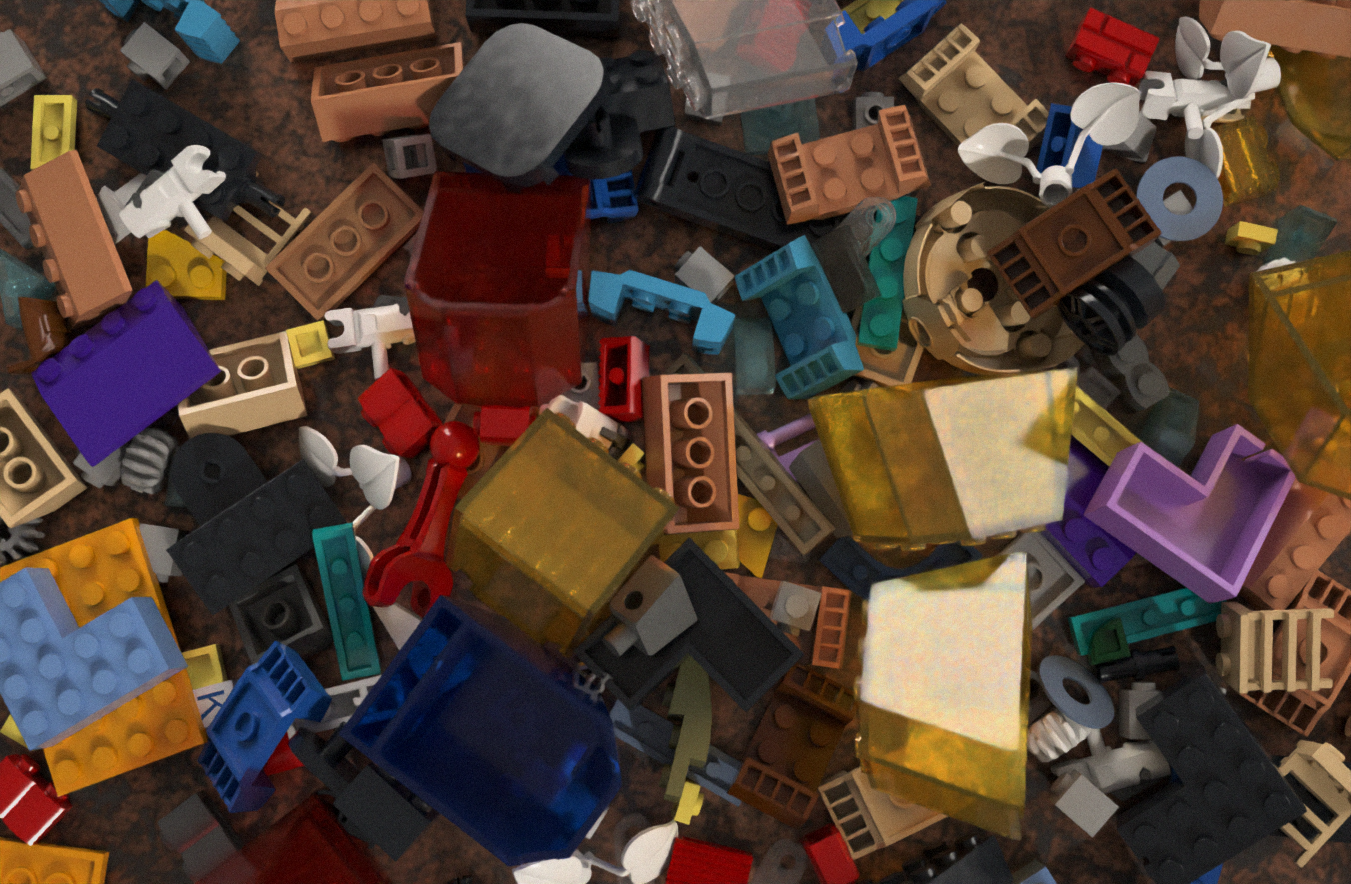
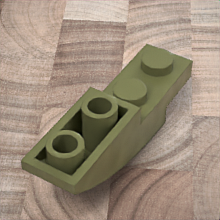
M691 655L677 668L679 671L676 683H667L662 706L670 707L667 719L682 722L681 726L673 725L668 748L675 749L672 765L664 763L658 786L666 789L663 799L679 803L689 765L704 768L711 737L712 706L708 673Z

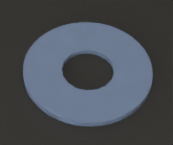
M1175 156L1156 162L1143 174L1137 186L1136 197L1161 230L1162 234L1159 237L1166 240L1185 242L1197 239L1206 234L1216 224L1222 212L1223 193L1217 177L1206 165L1192 158ZM1184 183L1194 191L1196 203L1190 213L1175 215L1165 207L1163 193L1170 184Z
M1058 655L1048 656L1041 661L1038 666L1040 685L1046 696L1058 710L1074 722L1092 729H1101L1111 723L1114 717L1112 700L1104 686L1089 670L1069 658ZM1063 679H1070L1078 683L1086 691L1090 701L1089 704H1081L1071 698L1063 687Z

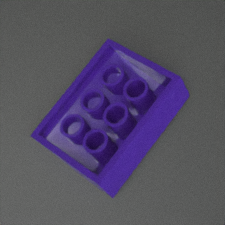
M156 280L148 287L139 290L133 298L117 310L108 313L102 321L86 333L76 337L59 353L42 362L31 374L47 405L88 464L94 467L219 374L221 370L184 307Z
M1047 415L984 475L1029 524H1033L1078 572L1090 588L1103 587L1137 553L1083 515L1109 466L1051 416Z

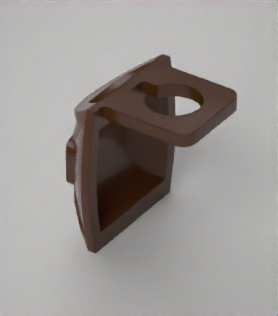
M18 297L22 326L33 359L8 366L7 370L9 374H31L42 362L52 358L70 344L69 334H72L68 317L63 318L59 312L57 301Z

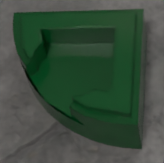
M1121 617L1106 621L1095 631L1088 647L1089 665L1131 656Z

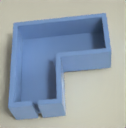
M25 567L0 582V694L29 751L52 747L188 667L152 597H131L79 628L49 568Z

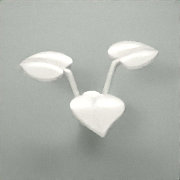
M1185 16L1179 19L1175 40V53L1180 71L1187 79L1198 80L1202 77L1204 68L1224 70L1229 91L1236 98L1202 121L1204 131L1202 137L1191 139L1188 137L1187 132L1185 136L1186 157L1206 165L1218 179L1223 164V147L1218 134L1210 128L1211 124L1242 103L1254 100L1255 92L1276 88L1281 80V71L1278 62L1274 58H1267L1271 47L1270 43L1254 39L1238 30L1230 31L1224 36L1220 50L1221 62L1210 61L1207 57L1210 53L1211 45L1205 29L1196 20Z
M1104 83L1093 86L1080 94L1072 106L1070 116L1072 122L1083 130L1077 138L1068 164L1065 167L1055 165L1048 167L1043 173H1039L1033 162L1025 158L1029 150L1028 138L1018 127L1008 123H994L980 129L960 143L958 154L965 165L974 173L996 184L1016 182L1021 176L1022 165L1026 166L1033 176V183L1040 184L1039 197L1041 202L1045 206L1052 208L1079 190L1077 189L1072 192V174L1074 173V166L1083 143L1089 134L1094 142L1105 146L1119 144L1131 136L1139 120L1140 91L1136 87L1124 83Z
M299 427L301 459H304L323 487L334 485L335 475L338 477L353 475L359 482V487L363 489L365 498L370 505L353 521L354 532L376 509L382 510L390 505L395 489L411 481V470L403 457L382 453L366 445L353 447L350 452V468H340L337 466V452L329 440L310 427ZM355 536L365 581L369 564L374 557L367 544L361 538Z
M672 819L666 824L649 827L632 837L621 854V864L623 867H617L595 857L590 851L583 855L572 842L562 841L551 849L548 857L513 868L512 874L517 884H586L591 878V865L593 864L620 877L629 874L633 884H644L658 877L669 866L675 838H678V825Z

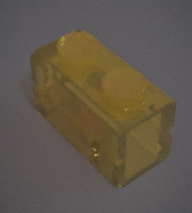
M1255 116L1212 128L1218 134L1223 147V164L1218 181L1222 188L1225 207L1265 197L1279 188L1277 183L1280 180L1279 167L1275 161H1270L1266 150L1268 135L1262 125H1258Z

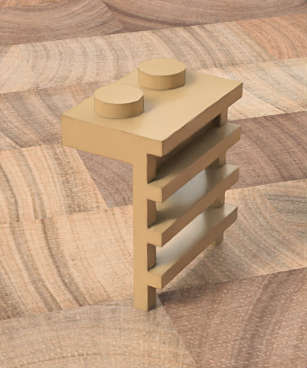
M269 201L270 204L281 210L277 216L290 225L281 237L241 206L237 205L233 209L236 214L277 243L268 255L216 216H213L207 223L212 230L211 234L203 239H198L189 224L184 231L195 238L190 245L210 259L215 253L225 262L221 268L234 278L241 281L246 276L259 286L263 282V276L267 273L265 267L290 244L298 231L301 233L305 228V222L312 215V212L305 207L295 219L275 203Z
M1221 602V614L1216 619L1217 633L1221 638V653L1216 655L1218 675L1238 693H1248V691L1261 690L1263 693L1272 692V690L1295 692L1296 689L1319 691L1320 688H1332V680L1330 678H1320L1321 618H1334V610L1331 608L1251 611L1238 602ZM1297 619H1307L1305 679H1296ZM1273 620H1283L1282 680H1272Z
M1300 740L1296 744L1297 748L1289 757H1284L1279 762L1281 765L1278 768L1284 776L1290 772L1335 815L1325 824L1305 805L1307 812L1301 816L1319 832L1311 842L1290 823L1280 828L1303 850L1293 860L1301 868L1351 815V770L1342 763L1345 760L1344 755L1327 742L1320 744Z

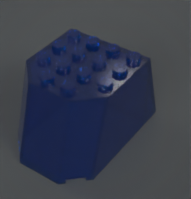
M445 595L438 597L339 733L341 737L509 867L529 862L570 858L622 787L614 725L599 688L504 616Z

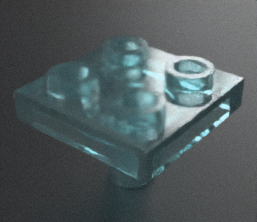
M811 70L736 80L745 154L751 156L768 154L772 141L794 133L799 134L801 144L820 139Z

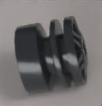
M1128 255L1061 298L1057 308L1067 326L1081 341L1103 355L1113 356L1125 346V343L1136 336V329H1142L1165 309L1166 300L1155 278L1142 264Z

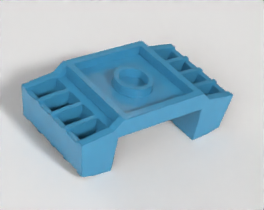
M140 0L100 1L114 15L129 22ZM141 0L144 4L157 11H161L164 7L174 12L173 16L179 20L174 30L196 56L202 59L222 64L240 42V39L230 30V26L225 24L226 21L221 18V14L208 6L204 0Z
M805 235L788 243L735 276L742 301L756 298L762 299L791 365L775 375L787 399H809L864 370L856 347V333L826 265L818 260Z
M594 270L591 272L588 298L593 317L608 325L617 326L625 299L633 301L632 306L642 311L653 313L654 308L669 312L668 317L681 323L690 324L691 319L698 321L693 336L692 351L711 355H719L733 329L735 314L710 303L704 292L633 270H628L620 275Z

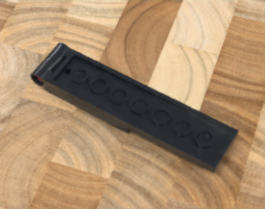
M673 126L657 129L633 195L639 202L652 207H659L658 210L772 251H777L805 235L818 260L824 265L866 280L876 205L823 220L812 219L787 225L770 162L684 132ZM688 177H694L696 182H690ZM915 216L913 235L916 232L915 225L921 219V216Z

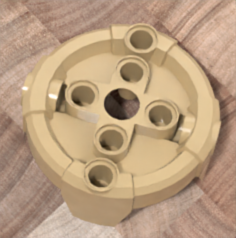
M985 182L951 195L935 204L915 225L916 232L911 239L904 263L903 286L905 299L902 300L908 318V328L913 338L938 360L943 359L961 370L980 375L1004 374L1007 377L1054 367L1074 355L1085 343L1073 336V332L1061 317L1057 305L1039 317L1031 318L986 253L1050 208L1045 206L1039 198L1028 192L1005 186L984 187L983 183ZM978 268L991 270L998 280L997 294L987 302H983L980 291L975 288L968 289L967 286L968 280L972 278L971 273Z

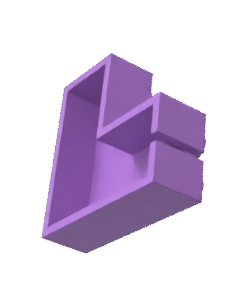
M1238 424L1211 436L1191 476L1140 441L1117 452L1083 515L1206 602L1212 604L1237 597L1300 468L1274 449H1269L1249 457L1245 461L1241 460L1244 457L1262 451L1266 444Z

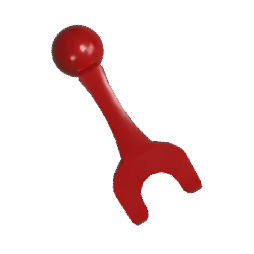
M448 421L440 425L433 432L430 439L432 458L427 462L425 480L413 514L396 544L381 550L369 564L364 581L363 597L370 606L384 608L393 605L402 588L412 581L413 588L410 604L417 615L421 618L432 620L440 617L445 610L453 588L451 571L443 561L447 528L458 492L468 475L466 468L473 464L480 451L479 437L473 434V428L470 425L461 421Z

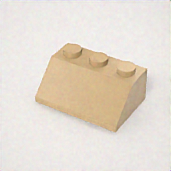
M286 331L209 350L221 372L178 403L179 417L190 439L204 433H220L231 436L308 416L302 385L294 364Z
M7 388L0 393V516L9 528H14L56 511L86 490L87 486L22 399Z

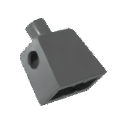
M651 555L610 601L609 608L617 625L602 638V641L617 657H620L631 645H634L646 655H653L694 624L698 619L680 574L654 555Z

